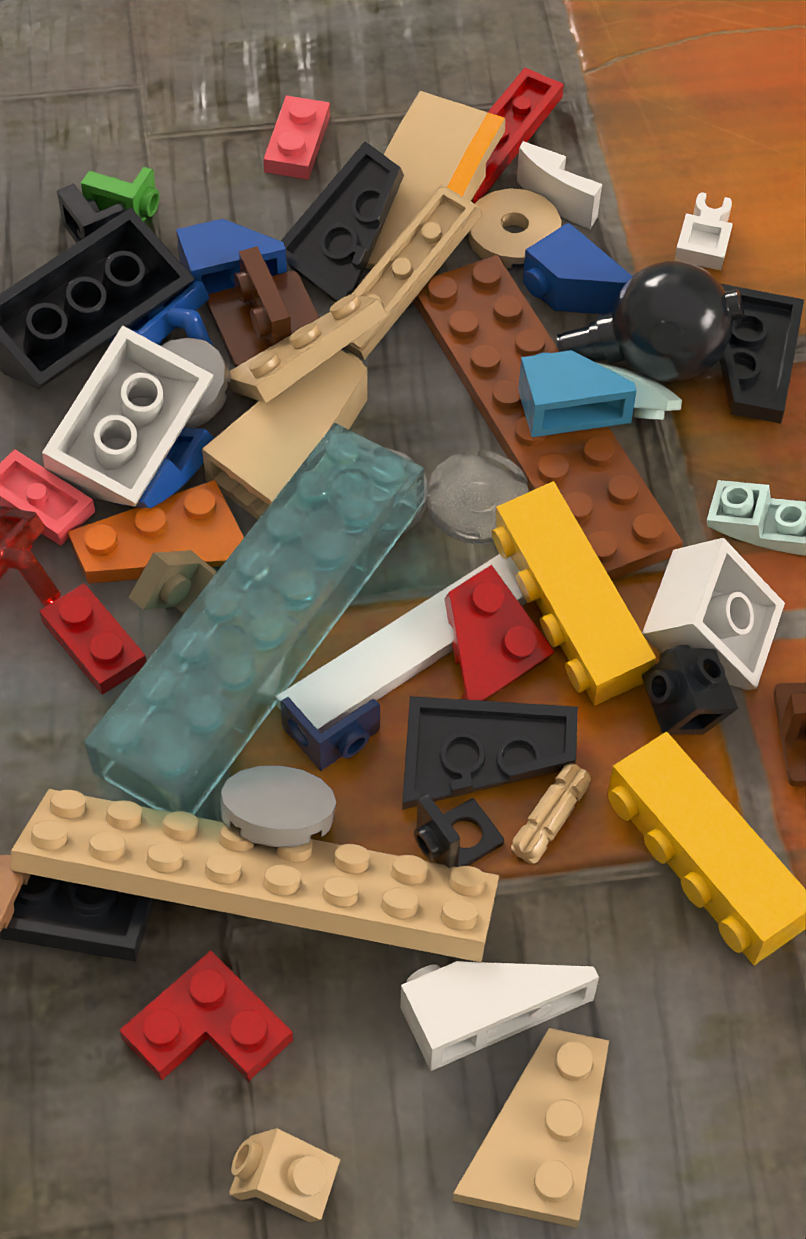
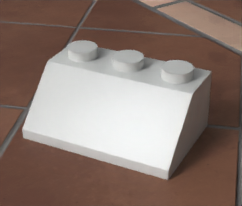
M122 325L43 450L44 468L92 499L135 507L212 382L214 375Z

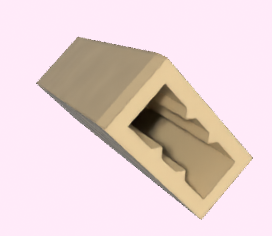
M340 350L268 403L258 401L202 448L206 481L215 480L223 494L277 535L281 536L291 525L367 401V367L364 366L356 355Z

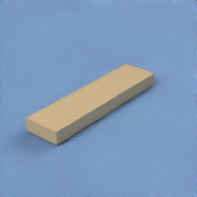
M441 184L352 293L356 294V296L377 298L388 316L344 348L363 360L367 358L480 219L482 214L478 205Z

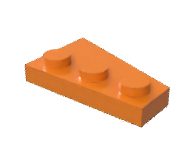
M215 480L173 494L152 508L136 507L68 531L71 547L88 584L138 580L152 554L157 552L191 550L211 567L236 566V571L255 570V558Z

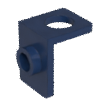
M289 697L280 701L284 730L320 771L342 756L349 758L357 754L364 748L369 738L380 730V704L375 699H371L323 733L318 731Z

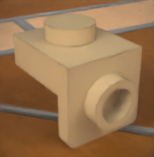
M278 1128L258 1133L245 1140L235 1154L231 1168L235 1178L230 1189V1195L239 1200L257 1197L307 1222L319 1221L322 1219L341 1159Z

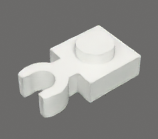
M701 192L696 198L693 215L686 214L674 261H683L721 271L733 223H728L732 201L731 198L725 197L722 207L712 209L705 204L707 193Z

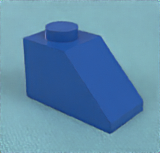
M219 219L176 229L180 263L193 276L194 281L203 282L208 294L236 287L234 274L240 272L239 251L258 246L271 276L287 272L286 249L283 242L225 219Z
M569 222L525 250L522 283L525 284L528 291L534 297L541 298L554 311L592 314L613 312L619 292L628 280L633 277Z

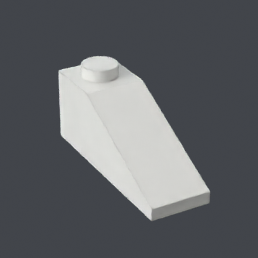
M456 961L442 968L439 965H429L414 972L407 979V983L401 985L400 1008L430 1071L593 1001L599 976L592 966Z

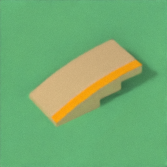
M423 91L418 93L384 153L387 158L401 167L404 177L366 265L367 269L372 270L441 184L469 201L472 200L486 177L485 163L505 133L504 117Z

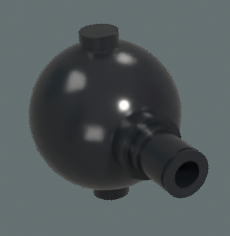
M683 261L655 263L640 270L628 280L617 296L613 312L598 315L597 321L589 323V326L557 334L558 352L572 350L591 361L598 360L600 362L607 360L609 364L625 360L635 371L650 379L661 382L686 381L703 374L721 358L731 338L733 321L745 318L743 303L738 289L726 292L713 275L697 265Z

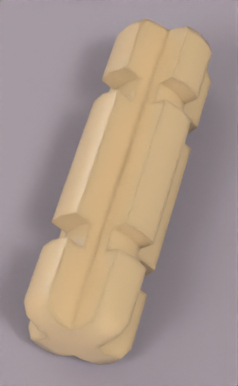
M574 763L564 765L555 778L557 781L554 785H550L528 817L527 824L521 827L513 839L512 852L527 863L534 864L539 861L546 851L549 841L554 839L575 808V803L580 801L589 787L591 781L590 774Z

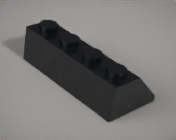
M129 208L0 293V370L4 375L39 390L115 338L122 325L126 328L131 327L194 283V278L136 212Z

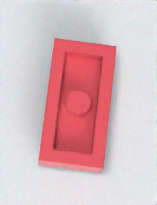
M286 95L263 159L265 173L309 180L330 119L329 102Z
M16 449L0 462V506L61 546L69 538L68 531L79 528L95 513L92 498Z

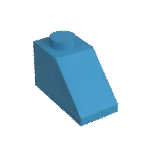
M572 350L556 353L545 352L534 356L521 357L518 391L531 437L631 423L637 392L634 382Z

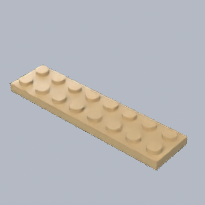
M48 789L11 849V871L476 962H482L499 875L485 873L475 867L453 866L448 868L444 864L424 861L422 858L414 855H391L367 850L356 844L339 845L310 839L309 843L297 847L266 846L253 843L241 837V828L233 823L230 824L229 828L224 822L199 818L184 811L167 812L146 808L132 801L122 800L115 802L84 796L82 793L74 790L58 791Z

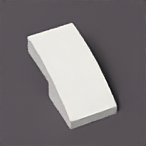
M523 141L519 147L517 182L524 190L544 196L557 208L560 217L591 230L598 218L602 184L565 171L566 156Z

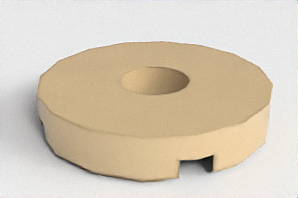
M513 188L493 191L475 203L480 207L482 216L468 232L469 243L472 250L482 259L498 255L504 266L512 269L513 264H524L525 250L559 229L562 220L557 208L544 196L537 193ZM515 225L522 227L524 231L511 233L504 228Z

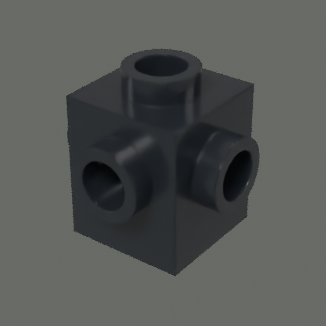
M689 645L675 646L664 651L659 656L660 661L641 675L662 734L668 732L669 735H704L739 709L716 650L691 649Z

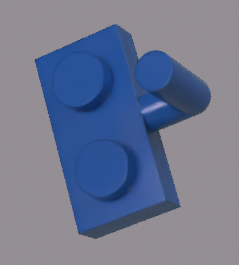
M194 281L188 288L128 329L161 346L163 339L175 328L185 330L188 338L207 341L214 347L199 313L196 312L201 305L210 299L203 282Z

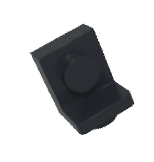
M74 183L57 190L62 223L76 243L126 211L122 204H116L100 211L92 198L86 200Z

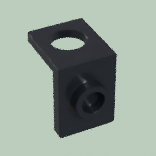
M429 794L418 799L417 825L414 830V837L419 848L429 860L435 859L438 864H444L448 868L453 866H469L504 844L503 836L474 798L467 800L445 814L440 811ZM460 821L472 822L480 828L482 839L473 847L462 848L460 847V836L452 826Z

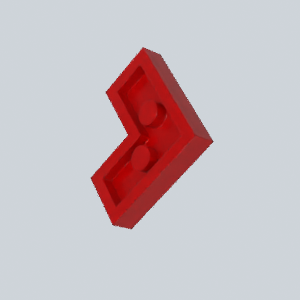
M211 950L119 1030L122 1040L161 1081L208 1040L249 1082L293 1041V1032Z

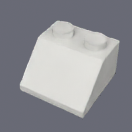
M724 538L673 550L642 634L661 654L667 649L679 645H689L691 649L716 650L720 662L725 669L728 683L745 690L757 689L785 603Z

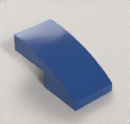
M184 427L135 507L152 508L178 491L204 463L202 448L211 442L214 437L206 429Z

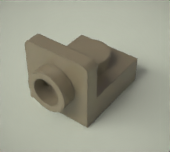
M191 550L157 552L152 554L129 598L143 610L176 607L194 623H204L226 587L227 582L224 577Z

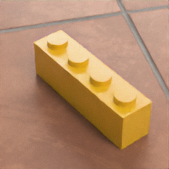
M550 482L497 506L496 528L491 531L495 546L502 558L507 559L511 557L520 571L515 574L518 587L528 603L536 601L543 614V617L540 618V623L547 640L552 647L560 645L569 660L565 663V668L578 693L586 691L591 702L596 706L643 684L641 675L655 665L656 657L555 482Z
M668 732L663 733L613 765L607 793L614 811L623 820H631L644 835L646 847L651 855L662 864L667 863L681 879L682 889L688 899L699 908L704 907L718 923L722 938L733 951L737 953L743 952L753 965H756L806 930V889Z

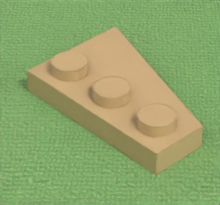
M356 294L348 295L333 304L329 313L301 327L292 335L230 370L231 385L228 382V386L234 393L268 403L388 315L377 298L356 296Z
M552 1028L548 1029L455 1189L452 1201L574 1228L578 1227L609 1040Z

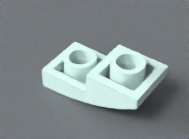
M595 362L634 382L637 390L634 417L663 420L665 411L681 410L682 399L658 382L622 367Z
M717 481L707 517L708 527L756 546L806 556L805 501L771 498L770 487L765 484Z

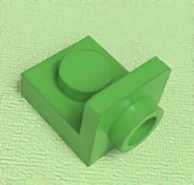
M143 167L133 183L93 171H88L81 182L82 195L86 200L92 198L100 211L116 204H122L125 210L132 208L145 221L148 216L152 217L155 214L159 204L160 193L155 188L154 170Z

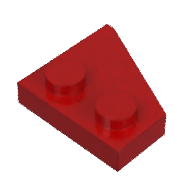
M492 564L449 591L444 598L448 623L454 630L452 646L455 663L460 664L464 694L461 697L464 700H488L555 653Z

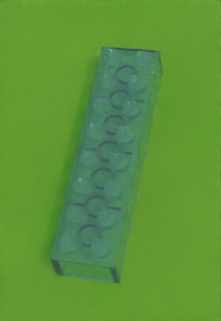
M334 423L86 738L84 745L93 773L154 809L167 812L184 811L194 815L277 703L276 696L288 689L424 505V467Z

